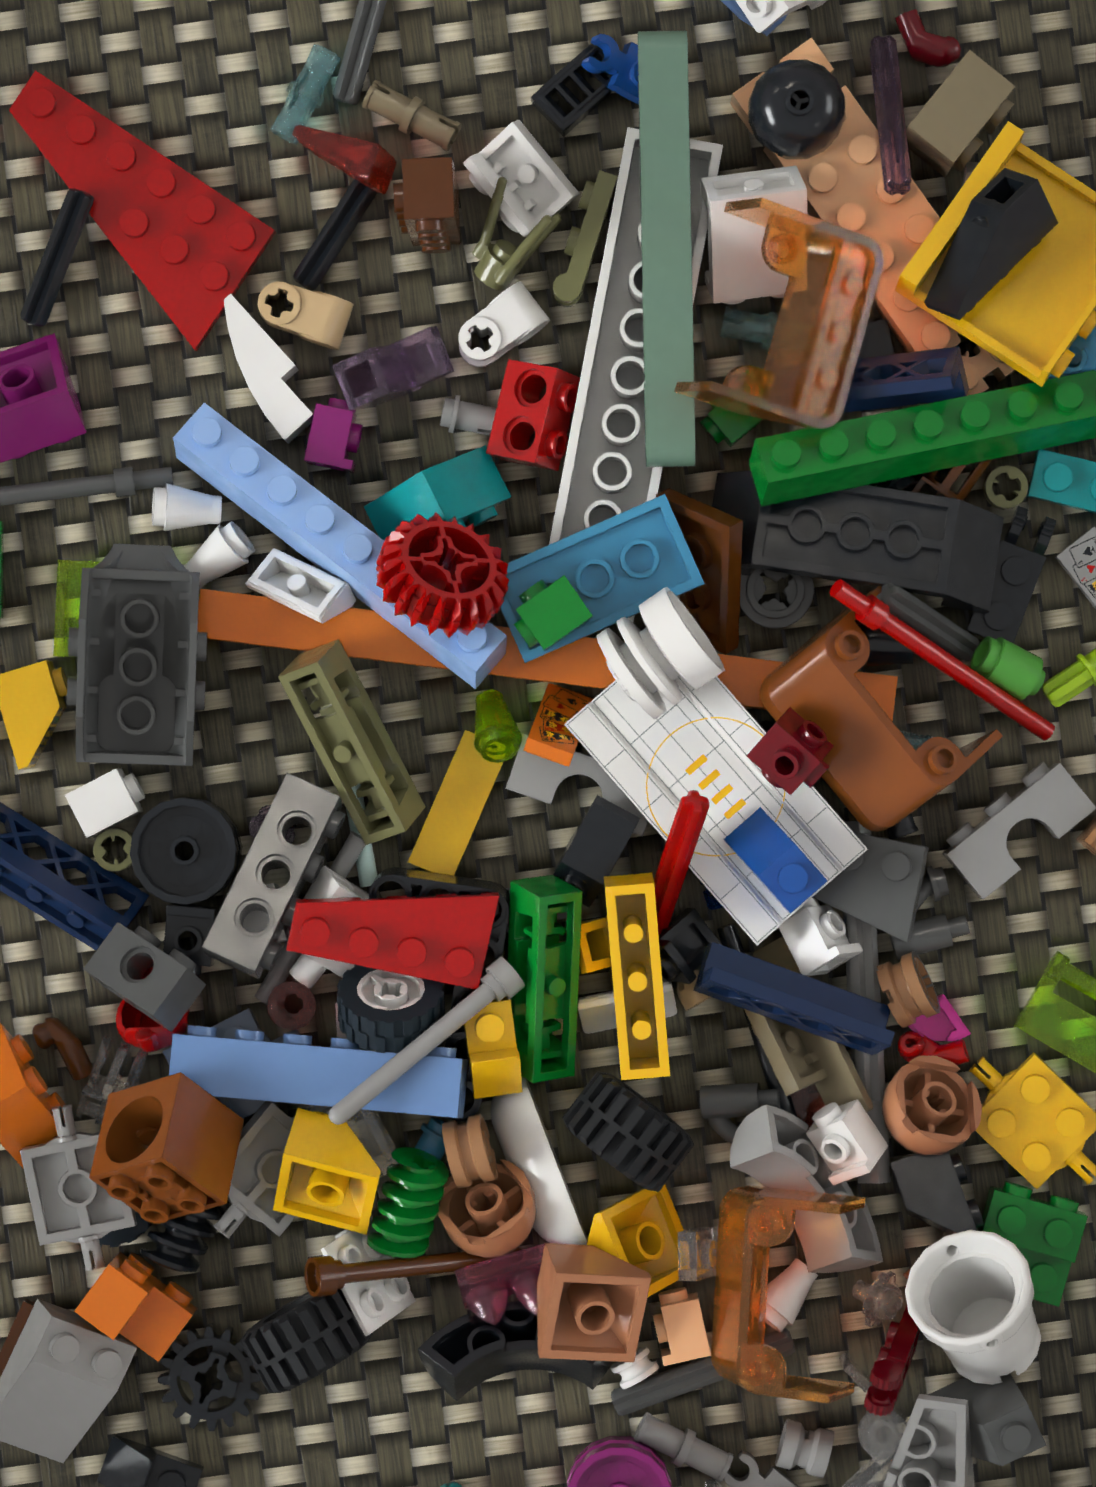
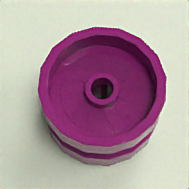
M608 1436L590 1443L575 1458L567 1476V1487H672L671 1477L664 1459L653 1448L634 1441V1438L631 1436Z

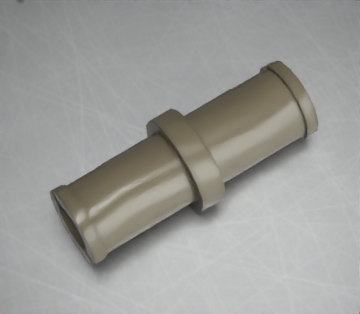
M377 79L369 87L362 104L364 109H369L398 124L399 131L407 135L413 132L442 147L445 151H449L451 145L454 144L462 125L460 122H455L426 107L425 100L417 96L411 99L382 84Z

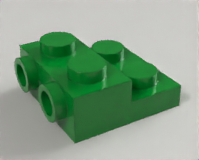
M1005 1181L1003 1189L990 1186L982 1214L984 1226L979 1227L978 1231L994 1232L1014 1243L1028 1261L1034 1288L1033 1300L1059 1307L1071 1263H1075L1088 1216L1084 1212L1078 1211L1079 1202L1065 1197L1051 1195L1050 1201L1046 1202L1032 1198L1033 1189L1016 1183Z

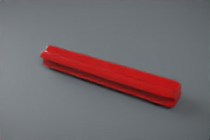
M690 790L687 796H683L680 799L654 877L658 935L669 926L710 806L708 798L700 796L696 790Z

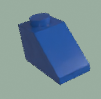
M761 807L723 839L790 914L828 881Z

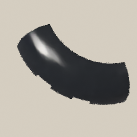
M537 1301L500 1303L497 1309L482 1312L472 1317L466 1314L441 1328L418 1348L422 1364L431 1377L456 1401L487 1379L519 1370H545L560 1373L594 1389L613 1363L612 1361L539 1358Z

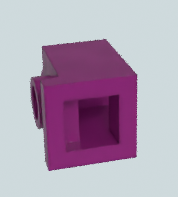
M329 398L328 405L316 403L304 461L307 464L354 474L356 464L353 460H348L349 452H358L363 425L355 423L357 403L337 398Z

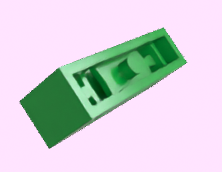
M554 875L510 881L507 962L516 970L525 984V987L511 998L516 1044L520 1054L521 1076L532 1083L575 1076L583 891ZM567 912V938L565 942L559 943V934L562 936L565 934V927L557 923V913ZM555 1019H563L562 1042L552 1034V1032L561 1029V1023Z

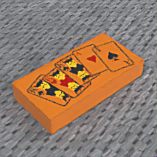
M548 683L528 735L524 751L569 767L578 740L564 724L590 703L593 698Z

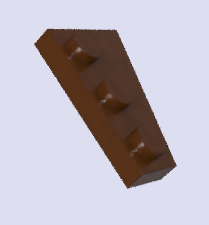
M667 488L656 494V497L663 494L666 495L705 583L700 587L679 595L680 601L695 618L715 650L727 654L738 648L743 520Z

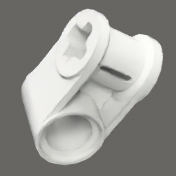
M519 281L504 290L486 308L464 323L458 334L459 352L469 365L486 367L493 364L515 346L533 337L549 323L550 319L524 284ZM477 333L481 338L489 335V350L484 352L480 347L471 350V335Z

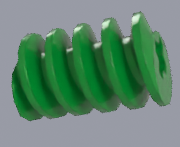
M402 1147L395 1149L391 1153L392 1158L398 1163L387 1167V1176L393 1181H386L382 1184V1193L388 1198H381L377 1201V1210L382 1215H377L372 1219V1227L377 1232L370 1233L367 1236V1245L373 1250L391 1257L415 1258L423 1255L428 1250V1237L434 1230L433 1220L439 1213L438 1203L444 1196L443 1186L448 1181L449 1169L440 1159L426 1151Z

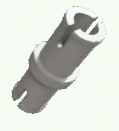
M648 1412L644 1414L634 1435V1441L641 1442L671 1457V1463L679 1467L684 1463L716 1479L718 1482L723 1481L733 1460L732 1453L721 1450L697 1438L696 1431L686 1428L684 1431L652 1416Z

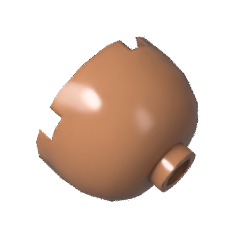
M918 1056L902 1066L885 1088L882 1102L884 1123L893 1139L905 1149L920 1155H942L963 1144L979 1126L982 1104L978 1090L972 1081L968 1084L965 1083L963 1078L957 1074L960 1068L953 1062L938 1056Z
M500 1159L502 1164H497L498 1178L496 1180L484 1182L482 1179L473 1180L471 1186L458 1189L451 1175L443 1186L444 1196L440 1202L438 1216L449 1238L456 1246L468 1254L485 1258L504 1256L516 1250L528 1238L536 1220L535 1194L523 1170L510 1161Z

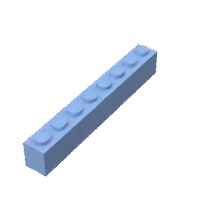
M206 403L201 405L173 437L176 458L320 570L349 583L355 597L474 689L480 685L506 654L507 635L490 622L485 624L483 629L475 627L468 636L457 629L448 638L444 631L439 628L429 635L426 625L417 623L411 627L410 617L406 614L395 616L394 606L396 603L384 602V589L376 586L378 574L376 561L384 540Z

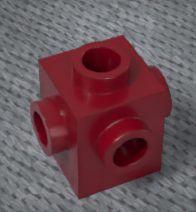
M789 707L746 756L761 769L763 776L770 784L777 788H783L791 795L802 782L811 788L830 766L823 759L834 745L827 740L825 732L816 723L804 720Z

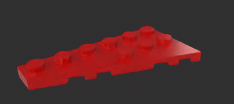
M35 70L10 107V113L69 189L76 188L94 197V202L89 212L90 216L197 352L224 312V299L230 293L234 297L276 234V231Z

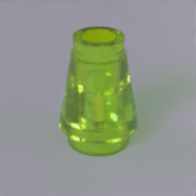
M497 690L483 691L475 699L474 746L481 753L482 757L489 762L499 763L510 760L518 753L522 734L502 693Z

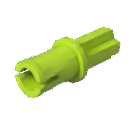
M1096 648L1085 656L1079 653L1076 655V662L1043 683L1042 690L1044 695L1054 707L1062 706L1091 685L1096 687Z

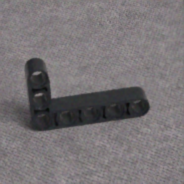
M399 867L387 868L381 871L372 883L369 899L382 898L380 886L387 881L399 883L407 897H428L427 894L431 890L438 888L457 895H481V893L498 892V901L502 906V911L494 917L488 944L495 954V959L483 966L481 978L486 975L485 968L500 956L504 958L509 925L510 895L501 884ZM454 985L451 1009L462 1001V996L465 993L475 989ZM464 1025L446 1039V1048H455V1043L458 1040L466 1038ZM456 1053V1058H459V1059H469V1058H464V1057H462L461 1055H459L458 1053ZM468 1060L466 1087H468L473 1093L470 1066ZM483 1098L474 1099L471 1103L465 1105L463 1118H447L456 1121H466L469 1116L476 1115L479 1111Z

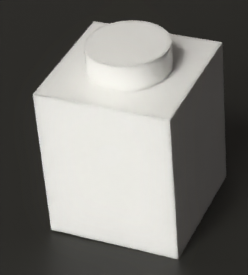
M119 768L65 794L86 838L95 837L103 831L143 812L139 801L145 799L144 792L135 775L130 773L125 776L123 770Z

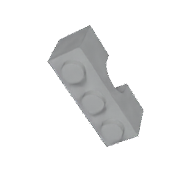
M524 734L505 789L552 804L557 787L565 778L572 775L588 776L597 782L604 799L640 818L633 833L643 837L648 820L583 745L580 753L574 752L568 767L525 752L524 747L528 735Z
M1043 761L1021 779L1026 786L1013 797L1004 792L984 808L988 815L987 818L974 828L967 822L946 839L951 847L942 854L978 898L984 900L1021 870L1007 849L1008 833L1017 822L1029 818L1037 820L1053 838L1059 839L1096 809L1095 805L1061 763H1054L1048 767Z

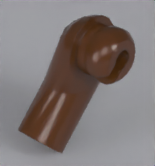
M45 1018L44 1023L36 1024L33 1027L32 1033L37 1045L42 1049H47L55 1044L73 1080L84 1079L93 1073L94 1067L82 1042L59 1018Z

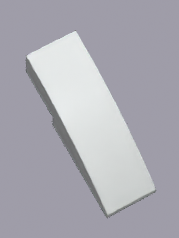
M230 293L224 299V307L236 360L251 393L264 415L289 444L312 423L314 415L285 383L299 370Z

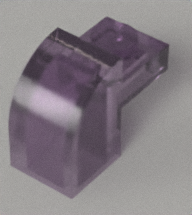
M437 326L428 327L388 346L369 348L332 365L349 411L365 409L397 399L421 389V386L454 372Z

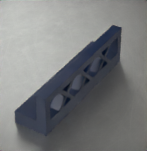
M960 347L773 368L769 373L760 399L763 411L776 409L778 420L933 403L967 396L969 386Z
M0 802V821L4 823L7 832L0 834V891L96 951L117 922L127 928L130 926L149 897L148 894L113 872L102 868L91 858ZM36 843L45 849L48 859H31L23 853L21 844ZM76 868L86 875L88 884L77 886L71 884L64 879L62 869ZM117 894L132 904L122 916L105 904L103 895Z
M711 942L706 947L693 991L870 1055H875L891 1046L895 1032L886 1029L890 1015V1009L887 1005L715 942Z

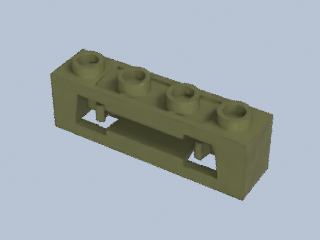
M340 640L332 641L299 654L278 678L365 845L406 832L426 806ZM308 687L311 688L316 699L310 704V707L314 711L320 707V717H314L301 690ZM359 783L361 786L356 790L357 797L367 796L369 800L364 810L352 790V787Z

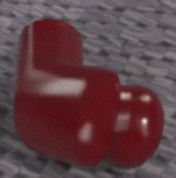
M917 9L905 12L895 18L908 53L915 61L938 68L946 67L960 57L961 47L958 40L951 36L943 37L926 32Z

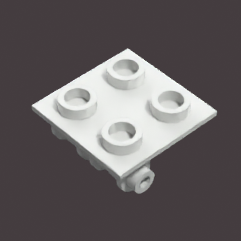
M371 1216L367 1235L345 1229L334 1235L335 1240L321 1249L324 1256H332L334 1260H341L343 1264L394 1259V1257L381 1254L367 1245V1236L370 1233L377 1232L371 1224L373 1216ZM406 1277L347 1283L341 1289L365 1336L370 1335L416 1302Z

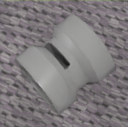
M787 1419L781 1433L775 1466L790 1470L798 1465L800 1468L805 1469L808 1475L823 1478L832 1451L834 1431L824 1428L807 1431L801 1422Z

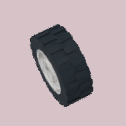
M354 965V968L348 969L343 974V979L339 980L337 985L339 1028L342 1033L347 1035V1039L350 1042H355L359 1044L360 1048L366 1050L372 1049L379 1053H399L445 1015V985L442 982Z

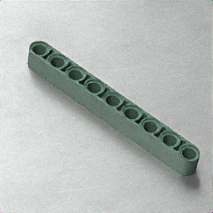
M687 30L638 31L646 467L695 466Z

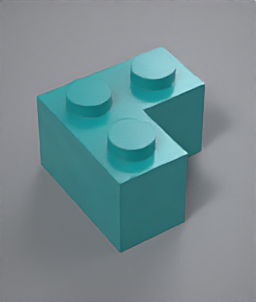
M486 445L425 469L364 506L378 536L385 541V538L390 535L391 531H395V528L400 525L402 520L410 522L417 514L428 520L436 512L443 521H449L453 516H456L458 524L466 527L464 522L468 520L471 524L474 523V527L496 517L498 513L495 507L511 498V495L491 455L486 454Z

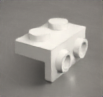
M520 120L511 122L483 150L471 155L463 162L470 172L469 178L474 187L482 194L489 195L491 199L498 179L500 177L507 179L499 214L508 228L520 233L523 237H526L545 215H549L552 218L553 215L560 213L580 194Z

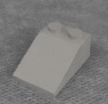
M37 1299L0 1377V1441L64 1463L118 1391L137 1347L121 1334H118L113 1341L77 1313Z

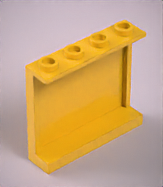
M1008 121L900 274L895 291L1040 387H1043L1051 374L1059 379L1074 358L1075 353L1070 351L1069 347L1079 335L1086 340L1096 326V191L1020 143L1024 131ZM1004 168L1038 179L1058 224L960 320L927 308L924 303L971 200Z

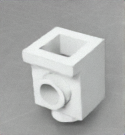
M814 897L778 927L801 974L805 976L827 974L863 952L860 943H849L845 935L846 926L840 915L832 909L831 905L820 906L818 900Z
M858 1099L840 1106L836 1102L825 1105L813 1115L814 1123L806 1132V1135L832 1172L828 1177L832 1185L870 1173L889 1146Z

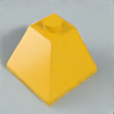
M297 1108L282 1157L273 1210L367 1235L381 1170L347 1122L336 1125L330 1121L329 1115L324 1112H312Z
M664 1184L659 1192L643 1188L594 1214L587 1245L597 1247L650 1273L651 1282L648 1297L699 1269L666 1184Z

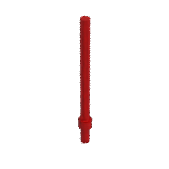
M842 579L837 580L832 585L830 596L855 612V618L871 630L880 629L1041 740H1048L1055 730L1054 724L891 614L890 607L874 595L865 596Z

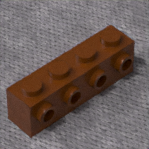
M452 157L402 159L403 183H393L394 211L397 213V220H399L402 234H409L413 246H422V253L450 252L452 244H461L459 188Z

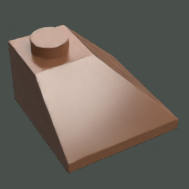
M545 1243L537 1282L539 1358L634 1363L651 1282L650 1273L592 1245Z

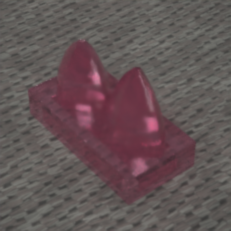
M545 1243L454 1270L464 1308H470L477 1317L496 1325L506 1310L508 1296L516 1294L525 1308L537 1316V1282Z

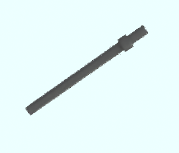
M132 467L114 468L113 474L0 487V506L116 493V497L136 495L135 490L165 487L166 483L173 485L171 467L133 471Z

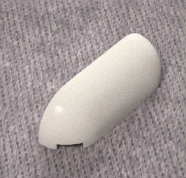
M521 1076V1093L493 1096L491 1102L492 1124L505 1159L523 1170L535 1194L536 1220L533 1225L534 1230L549 1243L587 1245V1235L527 1079Z

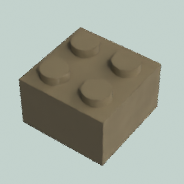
M969 50L911 121L900 142L944 178L953 167L961 173L965 165L971 161L984 143L978 138L980 133L985 130L991 135L1014 106V103L1008 97L1014 90L1015 85Z

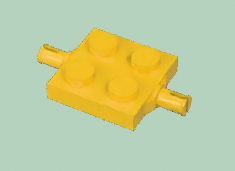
M1034 1052L1016 1070L1006 1073L1004 1076L985 1060V1057L982 1056L978 1059L977 1064L989 1076L975 1063L969 1072L977 1077L989 1091L982 1104L980 1124L975 1131L1036 1190L1055 1171L1067 1165L1087 1185L1094 1180L1093 1176L1081 1165H1084L1095 1177L1096 1165L1082 1150L1086 1140L1096 1131V1111Z

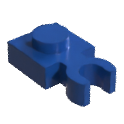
M598 34L592 37L591 43L603 50L604 59L601 62L590 56L583 59L582 67L593 74L607 72L612 75L607 88L639 105L638 45L630 42L624 45L623 50L620 51L617 42L609 35Z

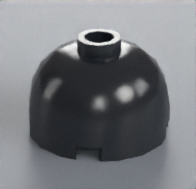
M807 59L787 60L770 67L756 81L748 102L749 124L756 140L763 146L765 145L770 151L777 153L778 156L785 159H808L824 152L838 137L846 117L845 96L838 80L824 66ZM791 99L796 103L795 108L791 105ZM809 104L805 109L800 110L801 105Z

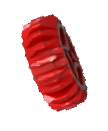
M436 512L428 520L417 514L410 522L402 520L400 525L395 528V531H391L390 535L385 538L376 561V570L378 571L376 586L384 589V602L396 603L394 606L395 616L406 614L410 617L411 627L421 623L427 626L429 635L439 628L444 631L448 638L457 629L468 636L475 627L483 629L485 624L489 623L490 619L494 617L495 613L499 612L508 591L509 579L506 577L508 574V564L501 560L502 548L489 546L490 534L478 535L474 532V523L464 527L458 524L456 516H453L449 521H443Z

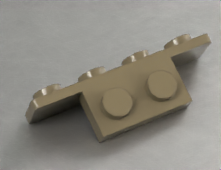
M783 937L753 953V957L801 974ZM744 1009L752 1025L753 1032L758 1037L773 1068L774 1075L779 1081L786 1097L815 1084L825 1105L836 1102L840 1106L858 1099L866 1112L873 1109V1103L844 1045Z

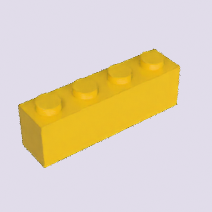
M651 872L605 876L604 888L621 1080L670 1076L653 874Z

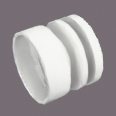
M664 587L638 606L641 617L646 625V628L642 631L626 617L616 621L625 643L610 628H606L596 635L598 644L606 657L607 666L619 686L631 700L636 701L653 719L658 718L667 711L658 690L673 705L683 700L675 678L681 675L687 683L697 690L725 671L718 653L700 625L668 587Z

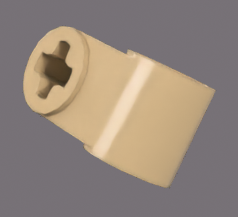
M277 281L268 284L262 289L258 296L257 305L261 318L267 325L297 335L308 342L339 350L354 304L327 293L310 291L286 282ZM280 294H286L287 302L293 309L291 312L283 311L280 317H274L272 307L267 304L268 300H277Z

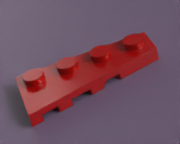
M489 892L481 893V895L436 894V896L407 897L405 895L361 899L360 897L296 899L286 950L477 989L486 958L499 893Z

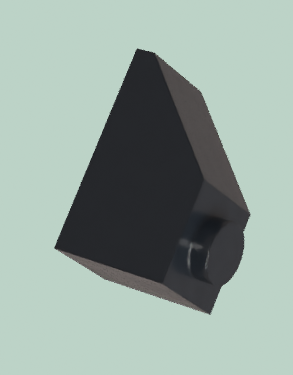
M597 795L568 842L552 875L583 891L582 904L590 908L604 886V877L610 875L640 818Z

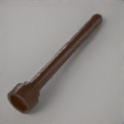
M518 1247L504 1256L492 1258L475 1256L465 1251L423 1255L415 1258H394L343 1264L341 1260H334L332 1256L310 1257L305 1265V1283L312 1297L334 1295L338 1289H343L347 1283L518 1265L522 1262L524 1254L522 1249Z

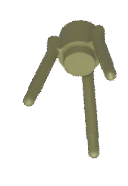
M500 177L497 181L481 238L472 252L479 259L474 269L476 276L485 285L499 291H504L509 287L525 262L562 220L560 214H555L552 218L549 215H545L519 247L502 239H499L496 244H491L507 184L505 177Z

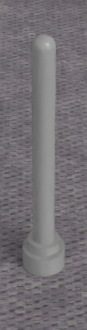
M500 956L485 968L486 975L480 979L482 984L334 1105L329 1111L330 1121L336 1125L345 1123L494 999L499 1002L504 997L511 999L525 987L523 980L516 970L503 957Z

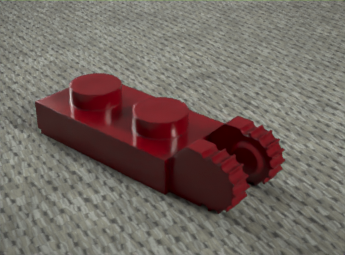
M907 1305L900 1323L891 1321L885 1344L881 1346L877 1361L874 1362L871 1370L870 1382H872L873 1386L868 1388L864 1407H866V1411L868 1410L870 1414L873 1413L875 1416H887V1414L890 1415L893 1412L916 1352L920 1329L909 1315Z

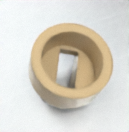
M694 970L693 972L698 977L699 970ZM697 978L691 984L677 982L678 998L686 1011L710 998V996L693 991Z

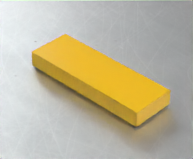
M464 731L409 857V863L432 873L455 875L509 752V748L470 731Z

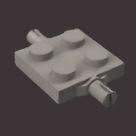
M265 1101L242 1128L228 1195V1201L231 1203V1206L217 1223L213 1225L215 1229L228 1239H230V1236L246 1217L261 1222L279 1237L296 1217L273 1210L282 1157L294 1117L287 1116L271 1101ZM313 1105L309 1111H319L329 1115L331 1108Z
M72 1104L64 1105L62 1108L61 1106L54 1107L51 1111L53 1112L58 1136L47 1143L24 1147L20 1150L39 1244L41 1246L61 1241L80 1243L85 1271L93 1270L94 1267L99 1269L106 1266L99 1239L111 1231L136 1226L135 1210L121 1200L111 1197L107 1190L89 1178L100 1132L93 1134L77 1132Z

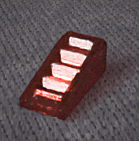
M302 125L294 127L292 135L311 153L375 192L386 194L397 161L382 146L377 143Z

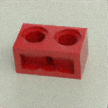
M508 359L486 454L512 463L558 471L561 458L567 451V432L572 411L575 409L580 377L559 368ZM546 385V393L540 400V392ZM535 432L534 442L530 447H528L529 439L531 435Z

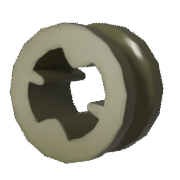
M1010 465L999 466L992 470L985 478L983 484V494L987 502L994 508L1001 510L1012 509L1019 505L1025 499L1028 492V481L1024 473L1017 467ZM1005 474L1008 481L1016 480L1019 490L1012 492L1016 496L1013 500L1006 501L1003 494L995 496L992 485L999 483L995 479L998 475Z
M111 828L103 831L96 838L93 845V854L96 862L108 871H121L129 868L132 865L130 857L132 833L121 828ZM119 836L126 841L123 850L128 856L123 862L120 861V858H115L114 863L106 858L109 850L104 844L110 837L112 841H117Z

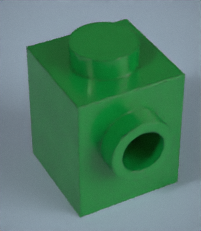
M564 575L549 586L542 579L518 596L523 604L516 609L521 619L514 623V626L530 648L539 643L542 649L546 651L593 618V615Z

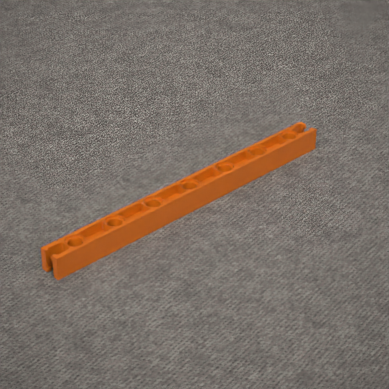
M200 589L198 632H207V639L306 652L339 639L348 657L450 670L373 610L349 608L322 624L268 597ZM495 626L507 635L506 654L488 675L606 689L615 681L607 666L606 657L598 644L597 638L584 637L525 663L510 628ZM718 654L725 669L724 672L717 676L743 707L766 710L761 701V685L764 679L783 662ZM857 671L854 674L893 721L898 676Z

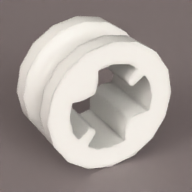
M647 1346L637 1349L634 1363L615 1362L610 1367L613 1374L618 1373L621 1375L622 1380L619 1384L622 1389H627L641 1382L659 1369L656 1361L651 1362L648 1359L650 1350Z

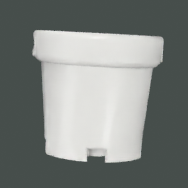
M967 1230L947 1235L923 1251L910 1269L905 1295L908 1313L925 1337L942 1347L957 1372L974 1383L994 1385L1002 1383L1000 1376L1008 1375L1014 1370L1018 1376L1026 1371L1038 1354L1041 1334L1032 1307L1034 1288L1029 1264L1016 1245L994 1232Z

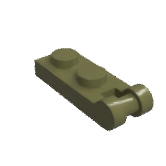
M599 170L596 182L586 181L578 208L587 211L581 228L572 226L564 250V254L570 255L572 258L567 273L560 274L553 282L554 299L563 307L576 305L582 296L617 186L618 176Z

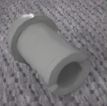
M455 395V399L445 397L440 426L448 427L449 433H453L454 429L490 436L496 408L460 401V395Z

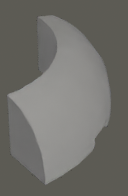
M767 1104L748 1114L735 1132L730 1148V1168L744 1172L756 1179L781 1204L799 1237L808 1272H844L883 1262L877 1232L866 1202L857 1203L846 1181L832 1185L828 1179L832 1173L806 1135L809 1125L793 1114Z

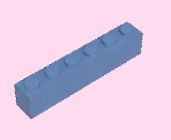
M188 1025L187 1035L173 1034L169 1076L181 1072L215 1097L333 1107L398 1053L360 1050L359 1044L342 1038H331L330 1047L312 1046V1036L283 1033L282 1043L264 1042L265 1032L235 1029V1039L216 1037L217 1028ZM436 1047L364 1106L362 1110L463 1118L469 1059L456 1058L457 1048Z

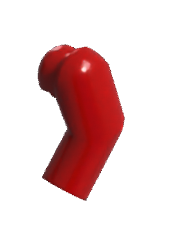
M907 1031L898 1040L899 1054L907 1062L918 1056H938L956 1065L970 1061L963 1039L939 1045L925 1035L922 1037L917 1032Z

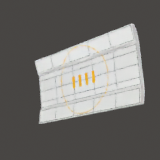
M681 675L675 678L683 700L673 705L658 690L667 711L656 719L649 716L636 701L631 700L615 680L564 725L665 841H667L680 799L683 796H687L690 790H696L700 796L708 798L710 806L689 868L757 946L868 850L813 786L809 788L802 782L789 795L783 788H777L765 779L761 769L746 755L766 732L717 676L697 690L687 683ZM760 807L828 880L791 914L782 907L723 840Z

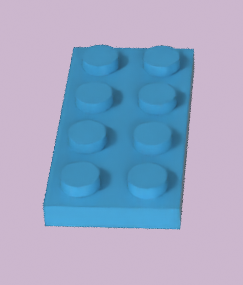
M663 494L507 563L508 591L503 599L504 602L501 610L522 658L527 663L616 624V621L622 617L629 618L640 613L638 606L664 587H668L676 596H679L705 583L668 499ZM565 575L593 615V618L546 651L542 649L539 643L530 648L514 626V623L521 619L516 609L523 602L518 596L542 579L549 586Z

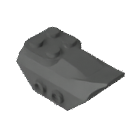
M113 544L109 553L100 563L93 568H82L79 627H69L68 656L78 657L77 676H68L67 705L76 706V762L193 766L195 710L205 709V681H196V661L206 662L207 632H198L200 572H190L178 560L171 546Z

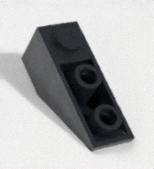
M1004 168L971 200L924 303L927 308L960 320L1058 224L1038 179Z

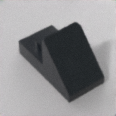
M114 1434L97 1481L105 1487H197L204 1466Z

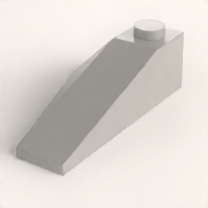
M919 1394L882 1487H975L968 1400Z

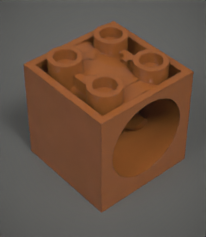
M181 1072L110 1093L89 1178L107 1190L111 1197L121 1200L138 1212L142 1219L153 1224L165 1223L170 1219L188 1214L202 1213L204 1210L227 1204L244 1119Z

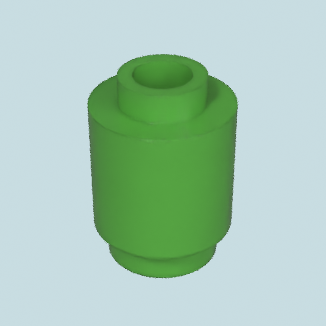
M988 636L984 638L976 648L970 663V668L1019 701L1025 699L1028 695L1034 696L1042 687L1046 676L1045 671L1042 670V658L1002 637L994 639Z

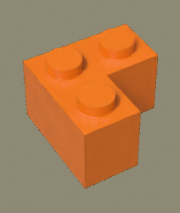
M0 1023V1144L23 1168L20 1150L24 1147L47 1143L57 1137L51 1109L58 1106L62 1108L66 1104L58 1093L54 1092L49 1095L46 1092L48 1088L42 1076L34 1066L29 1064V1061L34 1059V1055L25 1039L20 1034L12 1037Z
M120 1252L108 1264L74 1312L113 1341L118 1334H121L159 1362L198 1308L190 1303L193 1296L183 1287L172 1281L166 1286L151 1275L154 1268L142 1257L132 1252L127 1257Z

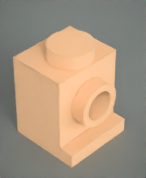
M685 1287L659 1293L662 1313L653 1315L659 1344L669 1343V1348L661 1349L663 1365L667 1366L711 1356L698 1293L688 1294Z

